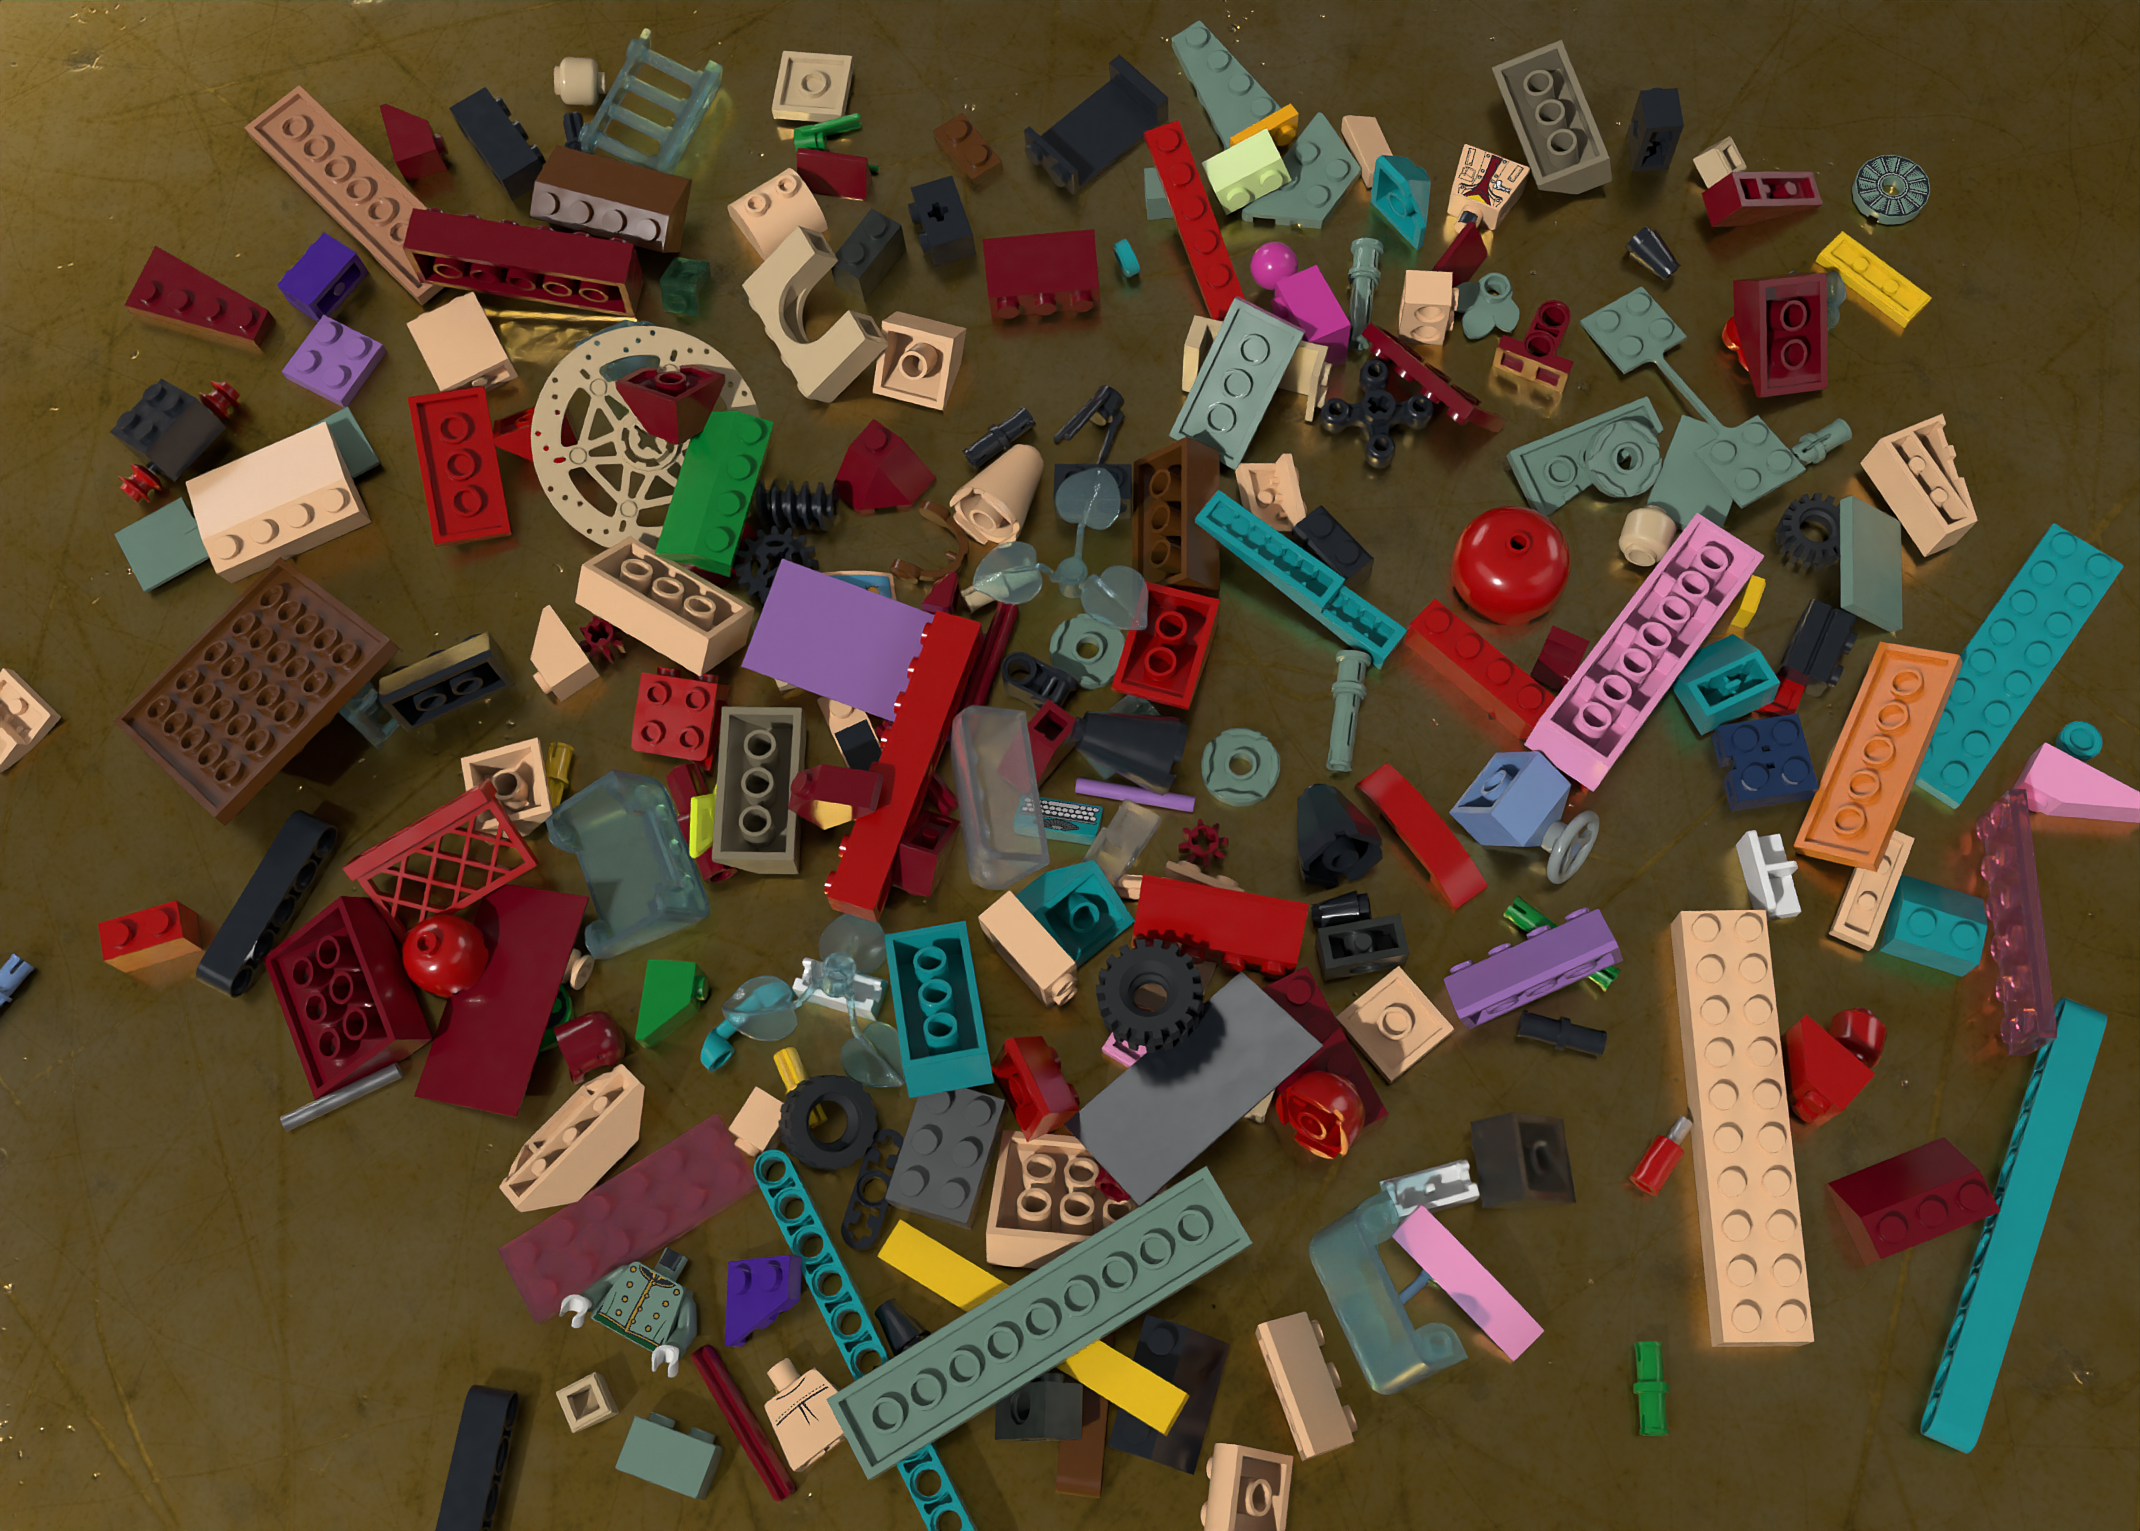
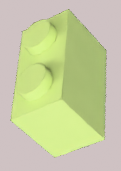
M1267 128L1201 163L1226 215L1292 181Z

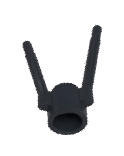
M1100 386L1093 397L1088 399L1083 408L1054 435V441L1059 442L1063 437L1066 441H1070L1089 420L1102 426L1109 422L1110 426L1096 463L1104 464L1117 428L1125 417L1120 412L1125 403L1121 394L1112 387Z

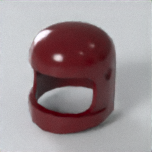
M592 1011L554 1027L556 1039L569 1067L573 1085L585 1081V1073L601 1065H608L610 1067L616 1065L625 1054L626 1045L622 1030L615 1018L607 1012Z

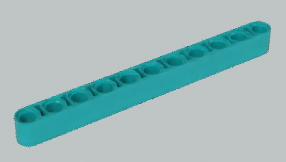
M2061 997L2050 1015L1993 1194L2001 1212L1985 1219L1921 1422L1920 1431L1922 1435L1966 1454L1970 1453L1974 1448L1983 1426L2107 1024L2106 1013L2066 997Z
M771 1149L763 1152L758 1156L754 1164L755 1178L793 1255L802 1256L801 1272L854 1380L857 1381L865 1376L861 1371L860 1362L867 1352L877 1351L881 1357V1365L893 1358L797 1166L785 1153L779 1150ZM777 1162L785 1163L786 1171L784 1176L779 1181L769 1182L767 1179L769 1167ZM795 1199H802L805 1205L802 1215L793 1220L787 1219L785 1209L788 1203ZM814 1236L821 1237L823 1240L822 1251L815 1257H806L803 1251L806 1241ZM832 1274H839L842 1278L840 1291L836 1295L825 1296L822 1290L825 1278ZM852 1312L859 1313L862 1320L859 1331L852 1335H844L841 1329L843 1318ZM934 1442L897 1464L928 1531H940L939 1522L942 1515L951 1510L958 1513L961 1517L962 1528L960 1531H978ZM935 1470L940 1475L941 1487L935 1495L928 1497L921 1492L919 1480L926 1471Z

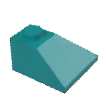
M1094 860L1044 872L1015 896L1076 963V968L1135 922Z

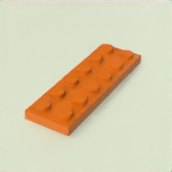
M1885 642L1879 643L1821 779L1819 790L1815 793L1793 845L1797 854L1874 872L1878 871L1963 663L1960 655Z

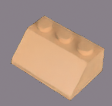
M1305 1311L1259 1324L1255 1334L1301 1460L1304 1461L1353 1443L1352 1432L1358 1431V1427L1350 1406H1341L1335 1389L1342 1387L1334 1363L1329 1362L1325 1364L1319 1347L1326 1343L1317 1319L1309 1321Z

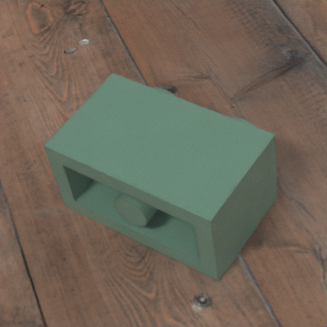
M651 1412L649 1419L635 1416L615 1469L689 1497L705 1500L725 1449L713 1444L716 1435L692 1426L689 1434L673 1429L676 1420Z

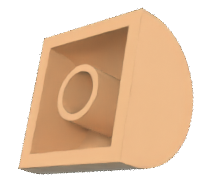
M788 168L728 205L730 217L764 261L798 225L820 233L828 229L825 217L813 194L801 177L791 168Z
M1215 1443L1214 1453L1209 1458L1206 1467L1210 1486L1208 1501L1204 1503L1201 1510V1521L1204 1525V1531H1285L1293 1456L1241 1445Z

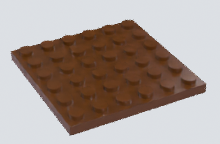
M279 557L113 722L215 819L226 826L244 810L245 806L263 787L273 781L275 775L293 757L297 756L323 727L332 721L334 715L351 698L359 694L362 687L389 663L390 659L400 648L391 639L283 558Z

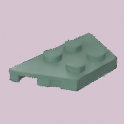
M1318 112L1282 158L1292 181L1247 204L1242 210V219L1247 222H1253L1254 217L1276 219L1275 224L1290 226L1299 224L1303 227L1321 229L1360 178L1362 168L1324 114Z

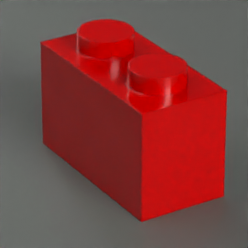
M178 900L98 923L103 961L125 973L203 950L198 915Z

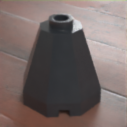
M1314 784L1307 787L1303 794L1297 798L1299 868L1305 882L1327 888L1339 885L1337 878L1347 875L1349 882L1360 879L1383 859L1380 848L1382 846V838L1377 827L1336 787L1327 784Z

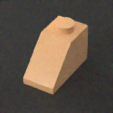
M548 605L543 608L530 658L538 672L532 676L545 694L553 691L562 702L600 675L552 607Z

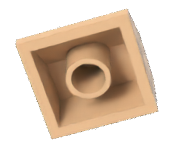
M898 311L882 321L881 333L889 345L877 357L872 393L944 410L961 365L967 328Z
M538 738L461 758L466 791L489 778L498 791L495 797L522 836L529 835L553 814L541 743ZM490 809L477 816L475 830L497 835L499 822ZM504 831L503 837L509 838ZM485 841V842L488 843L489 845L495 844V843H492V842H487V841Z

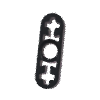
M883 1129L873 1135L872 1139L874 1141L871 1147H868L842 1222L841 1235L844 1242L850 1248L859 1252L869 1251L879 1243L891 1205L885 1199L886 1194L881 1200L870 1202L865 1199L863 1189L869 1180L877 1178L886 1183L888 1191L892 1176H888L880 1170H870L872 1163L878 1167L881 1166L883 1154L878 1150L880 1144L887 1145L889 1139H894V1146L899 1152L897 1155L890 1154L885 1165L887 1170H893L894 1173L904 1138L900 1133L892 1129ZM858 1204L872 1211L880 1210L877 1218L869 1214L867 1227L872 1230L871 1236H863L860 1242H855L856 1235L851 1232V1228L853 1225L860 1226L864 1217L863 1211H856Z

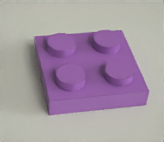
M323 315L282 370V373L288 380L345 408L355 397L387 351L381 343Z

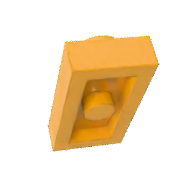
M1290 103L1230 137V147L1266 128L1275 146H1284L1297 136L1299 113Z

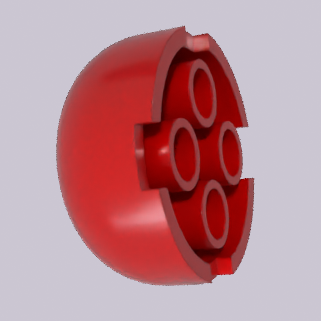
M1522 506L1496 507L1475 517L1459 535L1450 564L1452 586L1456 588L1460 597L1469 606L1468 610L1476 616L1500 625L1527 624L1531 619L1552 610L1561 599L1570 576L1571 554L1562 531L1547 516ZM1511 545L1517 546L1519 549H1514Z

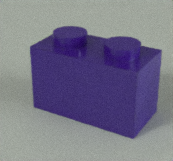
M323 233L315 243L309 246L306 253L292 269L284 274L277 286L292 306L319 322L323 315L330 317L369 272L356 252Z

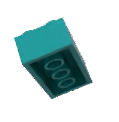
M966 921L884 935L902 1066L909 1098L994 1083Z

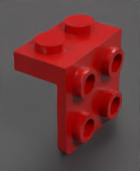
M657 667V674L641 672L631 738L633 750L696 761L706 760L710 751L717 700L728 701L730 685L718 684L719 676L709 674L699 676L695 673L694 680L680 678L681 670Z

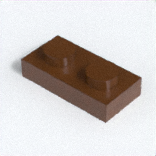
M963 112L933 130L934 139L973 188L1003 170L1001 159Z

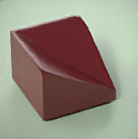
M950 572L934 583L931 592L922 601L923 611L935 615L938 610L956 616L960 599L959 591L962 590L957 572Z

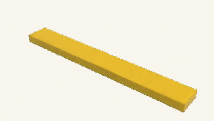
M901 1219L877 1255L881 1260L965 1312L971 1311L1010 1287ZM1100 1340L1056 1366L1060 1371L1165 1436L1168 1435L1189 1398V1395Z

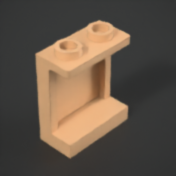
M474 292L456 297L450 303L431 312L423 313L417 319L406 323L441 392L484 386L486 392L519 377Z

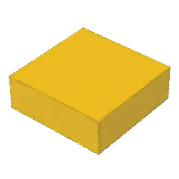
M1754 575L1750 577L1741 593L1731 621L1732 625L1743 629L1748 626L1758 608L1766 585V579Z

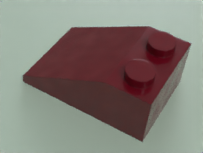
M1798 272L1733 280L1734 321L1756 396L1762 398L1828 389L1827 273Z

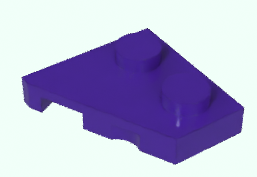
M783 1255L728 1262L725 1346L742 1347L747 1343L745 1337L756 1328L765 1329L776 1320L780 1312L788 1311L800 1301L802 1256Z

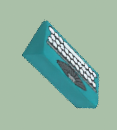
M1025 795L1017 822L1018 834L1097 846L1104 807Z

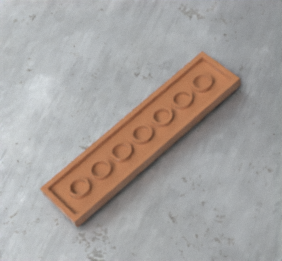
M300 85L244 127L249 136L421 305L445 287L420 283L403 250L412 209L426 210L427 207Z

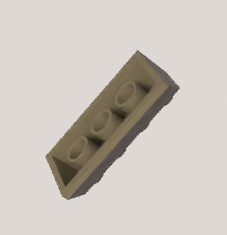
M1562 40L1492 67V72L1538 190L1577 195L1612 181L1610 157Z
M722 707L712 848L713 862L758 874H799L802 817L787 808L791 797L790 787L797 773L805 769L807 723L802 708Z

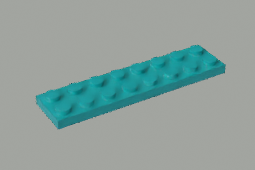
M2053 523L1960 654L1963 663L1914 784L1953 809H1956L1962 803L2122 570L2123 564L2057 524Z

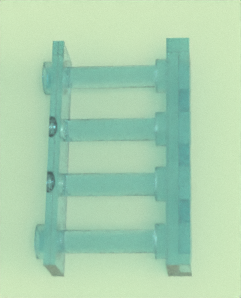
M645 28L639 39L633 38L626 52V58L628 59L592 122H585L578 142L581 143V151L592 154L597 146L631 164L672 174L721 86L723 66L710 60L704 72L701 70L695 72L651 50L652 31ZM646 63L691 85L693 92L689 99L683 98L680 100L635 78L642 64ZM629 90L676 113L675 117L678 119L673 128L670 126L664 128L619 106L627 91ZM612 118L660 141L662 148L658 155L652 154L648 156L605 135L604 132Z

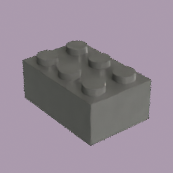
M967 1088L919 1096L885 1197L886 1201L892 1207L972 1230L1009 1111L1006 1101Z

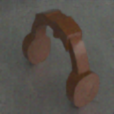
M924 500L919 508V513L926 519L948 528L956 536L959 543V552L956 554L948 551L946 557L954 561L948 566L935 571L924 570L914 564L894 559L890 566V572L897 578L913 584L918 583L919 580L938 581L950 572H957L958 574L962 569L965 558L967 559L968 538L965 536L962 528L950 518L951 513L940 504Z

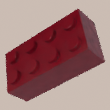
M1305 966L1262 988L1271 999L1324 1046L1275 1089L1274 1095L1276 1099L1287 1086L1302 1074L1312 1071L1330 1072L1347 1078L1356 1087L1365 1110L1364 1126L1360 1136L1385 1124L1389 1114L1308 967ZM1292 1126L1295 1134H1297L1298 1131ZM1303 1147L1310 1162L1321 1157Z

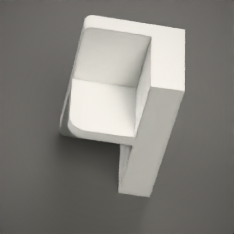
M1756 830L1747 831L1736 844L1753 910H1766L1767 921L1797 916L1801 912V908L1791 876L1798 869L1797 862L1787 861L1780 834L1758 837Z

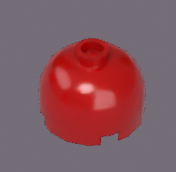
M440 914L424 919L415 925L407 935L402 949L403 967L413 983L433 996L449 998L454 996L452 993L459 992L462 989L468 990L477 983L487 965L489 958L488 948L484 946L482 931L464 918Z
M1312 1071L1302 1074L1285 1088L1278 1096L1276 1102V1111L1283 1126L1285 1127L1290 1122L1298 1131L1293 1138L1312 1153L1324 1158L1335 1159L1339 1153H1342L1343 1157L1354 1146L1362 1133L1365 1120L1364 1106L1354 1084L1343 1076L1325 1071Z

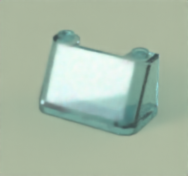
M613 769L555 807L553 814L545 820L551 843L558 849L577 854L599 920L588 924L585 929V944L593 959H611L695 925L710 914L709 901L693 858L690 856L689 847L678 824L673 803L666 788L657 779Z
M1388 1190L1364 1200L1315 1233L1310 1241L1308 1251L1310 1260L1367 1382L1373 1390L1385 1395L1403 1391L1455 1367L1468 1358L1459 1337L1446 1324L1435 1322L1415 1330L1379 1256L1378 1245L1393 1237L1399 1225L1398 1212Z

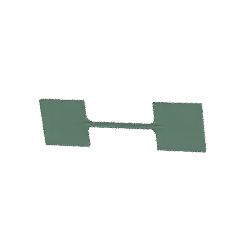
M1642 286L1580 320L1582 327L1623 374L1646 362H1655L1715 430L1718 437L1694 451V455L1741 509L1806 471V468L1758 415L1735 428L1725 427L1664 360L1663 354L1668 349L1686 340L1687 336Z
M348 406L309 427L311 428L325 421L328 423L352 479L381 464ZM182 497L114 534L145 593L209 559L200 536L197 521L192 516Z

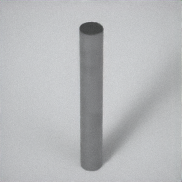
M395 1062L281 1116V1123L288 1132L402 1078V1070L398 1063Z

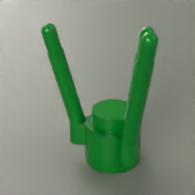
M854 113L815 125L794 128L796 152L798 148L827 151L826 136L861 128L862 123L857 121L861 118V114ZM869 164L870 172L879 171L877 165Z

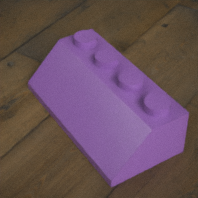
M1588 907L1579 909L1566 916L1565 920L1567 923L1552 930L1549 925L1542 926L1526 935L1528 940L1513 947L1511 943L1502 944L1488 952L1490 958L1477 964H1474L1473 960H1469L1451 968L1450 972L1452 975L1443 980L1455 1011L1463 1024L1468 1029H1472L1623 961L1619 946L1599 908L1591 912Z

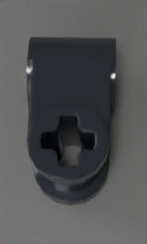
M1024 652L1009 654L1003 660L1001 666L1005 691L1010 696L1025 702L1037 711L1048 699L1061 707L1070 691H1075L1079 685L1070 674L1059 668L1051 667ZM1016 670H1024L1029 673V676L1024 680H1014L1010 677V674Z

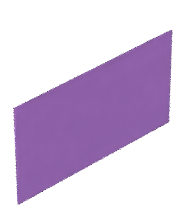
M782 559L741 667L894 722L897 715L894 714L896 698L900 691L905 692L910 681L907 678L910 662L914 656L919 657L923 647L920 643L923 628L927 622L932 623L935 615ZM961 700V702H960L959 708H958V710H957L956 716H955V718H954L953 724H952L951 729H950V732H949V734H948V737H947V740H946L947 742H950L951 739H952V732H951V730H952L953 725H954V722H955V720H956V717H957L958 711H959V709H960L962 700Z

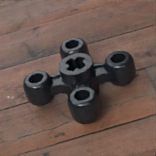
M1376 359L1367 361L1360 369L1359 383L1365 391L1362 401L1349 404L1340 398L1329 399L1321 408L1320 421L1323 428L1332 433L1341 432L1348 426H1360L1361 431L1369 436L1364 453L1366 461L1374 468H1384L1391 464L1395 456L1396 446L1394 440L1389 436L1391 428L1396 424L1403 423L1413 429H1423L1433 420L1435 407L1433 401L1421 394L1413 395L1407 401H1395L1394 397L1385 391L1390 375L1388 366L1383 361Z

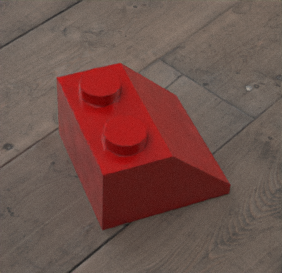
M1807 1014L1780 1037L1787 1100L1793 1104L1791 1107L1795 1114L1807 1123L1812 1124L1814 1122L1820 1127L1841 1113L1875 1076V1073Z
M1043 1036L1012 1037L1006 1040L991 1067L1027 1142L1065 1126L1064 1123L1080 1111L1078 1107L1080 1105L1078 1094L1071 1083H1066L1060 1071L1061 1062L1059 1056L1052 1046H1047Z

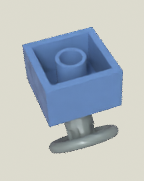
M1539 751L1495 753L1449 812L1480 845L1541 846L1542 849L1551 853L1547 864V877L1554 884H1561L1567 881L1581 867L1596 841L1600 826L1598 815L1591 810L1580 813L1568 825L1560 821L1571 784ZM1587 824L1586 830L1583 833L1578 834V832Z

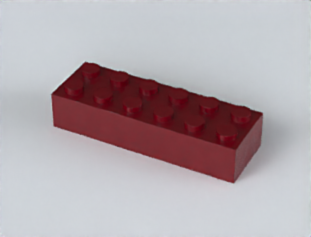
M413 208L403 244V250L420 283L636 317L644 277L634 244H630L620 238L606 240L593 238L584 232L569 234L557 232L547 226L532 228L520 226L518 223L510 220L496 222L484 220L474 214L459 216L447 214L437 208H427L426 210Z

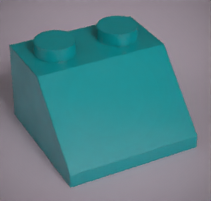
M1901 874L1891 900L1879 951L1963 977L1980 963L1988 928L1983 899Z

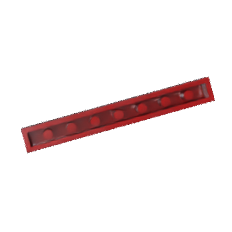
M937 610L932 623L927 622L925 624L920 641L921 645H923L919 657L914 656L908 668L907 678L910 679L905 692H899L895 701L894 714L897 715L892 727L887 726L883 732L880 748L883 751L879 762L874 761L869 768L870 772H876L884 776L876 812L854 819L856 822L851 835L845 834L840 844L839 857L842 858L837 871L832 870L826 880L824 893L828 894L827 899L833 910L875 923L879 922L892 887L899 843L917 820L984 641L982 624L980 622Z

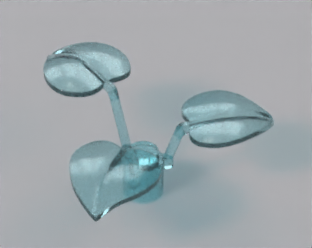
M1095 467L1074 474L1067 478L1057 491L1056 507L1059 515L1067 522L1079 523L1074 557L1062 560L1057 567V571L1054 572L1044 563L1036 564V551L1030 544L1016 541L1007 542L994 548L985 556L979 564L973 579V589L975 591L984 593L1002 603L1022 604L1032 600L1039 593L1042 587V576L1039 571H1042L1050 577L1051 582H1058L1062 594L1070 598L1081 597L1085 612L1094 620L1123 630H1145L1147 628L1148 589L1141 574L1130 567L1118 565L1107 568L1101 577H1098L1096 574L1088 577L1087 566L1082 561L1085 526L1088 525L1096 530L1107 529L1115 521L1120 510L1118 485L1114 477L1104 468Z
M845 913L829 924L819 940V954L824 961L820 977L814 978L812 984L797 1000L792 1001L791 988L784 981L774 976H759L740 986L734 995L722 1005V1013L725 1018L742 1034L760 1041H777L795 1031L798 1021L793 1009L800 1008L817 989H821L825 995L832 998L844 997L847 1003L851 1030L855 1038L846 1041L841 1050V1065L845 1073L853 1081L868 1087H899L906 1083L898 1032L883 1022H873L862 1032L858 1025L855 1009V992L852 989L855 974L864 975L877 970L884 963L887 956L885 934L879 922L875 923Z

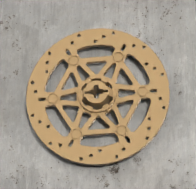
M632 326L608 331L591 338L579 345L556 366L542 388L535 406L531 429V447L534 466L545 494L554 508L573 528L592 541L607 548H611L631 536L656 551L658 544L655 541L660 538L663 526H638L636 523L638 513L643 509L671 503L673 495L645 500V495L655 476L661 477L675 488L677 479L671 476L667 470L676 462L682 467L684 461L682 452L688 448L690 439L685 443L675 444L672 454L667 450L668 443L659 437H656L655 444L661 454H658L655 449L652 450L650 447L642 450L639 447L642 441L636 428L647 436H650V434L647 433L617 391L615 381L607 382L599 373L600 369L614 361L634 356L659 357L660 364L657 374L668 371L680 372L679 366L698 365L725 374L726 382L720 397L725 403L727 411H739L759 418L760 415L753 395L742 376L721 353L696 337L669 328ZM654 331L655 335L652 336L650 332ZM636 339H640L641 342L636 343ZM595 342H599L600 345L596 346ZM625 348L629 350L627 353L623 351ZM692 349L693 352L688 353L687 350ZM704 350H709V353L705 354ZM673 351H676V360L672 362L670 360ZM588 355L591 356V359H590V360H587V359H586V357H587ZM581 370H585L590 375V379H585L580 373ZM553 379H558V382L553 383ZM728 383H732L733 387H728ZM579 388H582L591 396V401L577 445L563 447L561 444V431L564 415L573 395ZM742 392H746L747 395L743 396ZM553 395H557L558 398L556 400L553 399ZM611 396L626 407L629 413L621 420H618L606 403L605 398ZM597 409H602L613 426L614 431L590 441L588 437ZM556 410L560 411L559 415L555 414ZM624 429L630 433L628 439L633 454L642 461H656L659 464L658 466L646 467V463L637 461L635 464L628 459L625 454L627 452L625 441H622ZM536 432H540L541 435L536 436ZM609 442H614L617 452L616 456H589L590 450ZM548 446L549 450L544 451V447ZM556 458H566L565 462L554 463ZM597 465H623L620 491H616L596 470ZM583 467L617 502L614 516L608 517L584 499L569 476L570 470ZM631 472L645 475V479L634 499L628 497ZM549 487H553L552 492L548 491ZM563 496H568V499L563 500ZM579 501L583 503L582 506H578ZM622 521H626L624 532L619 531ZM588 529H592L591 534L587 533ZM605 529L609 530L608 534H604Z

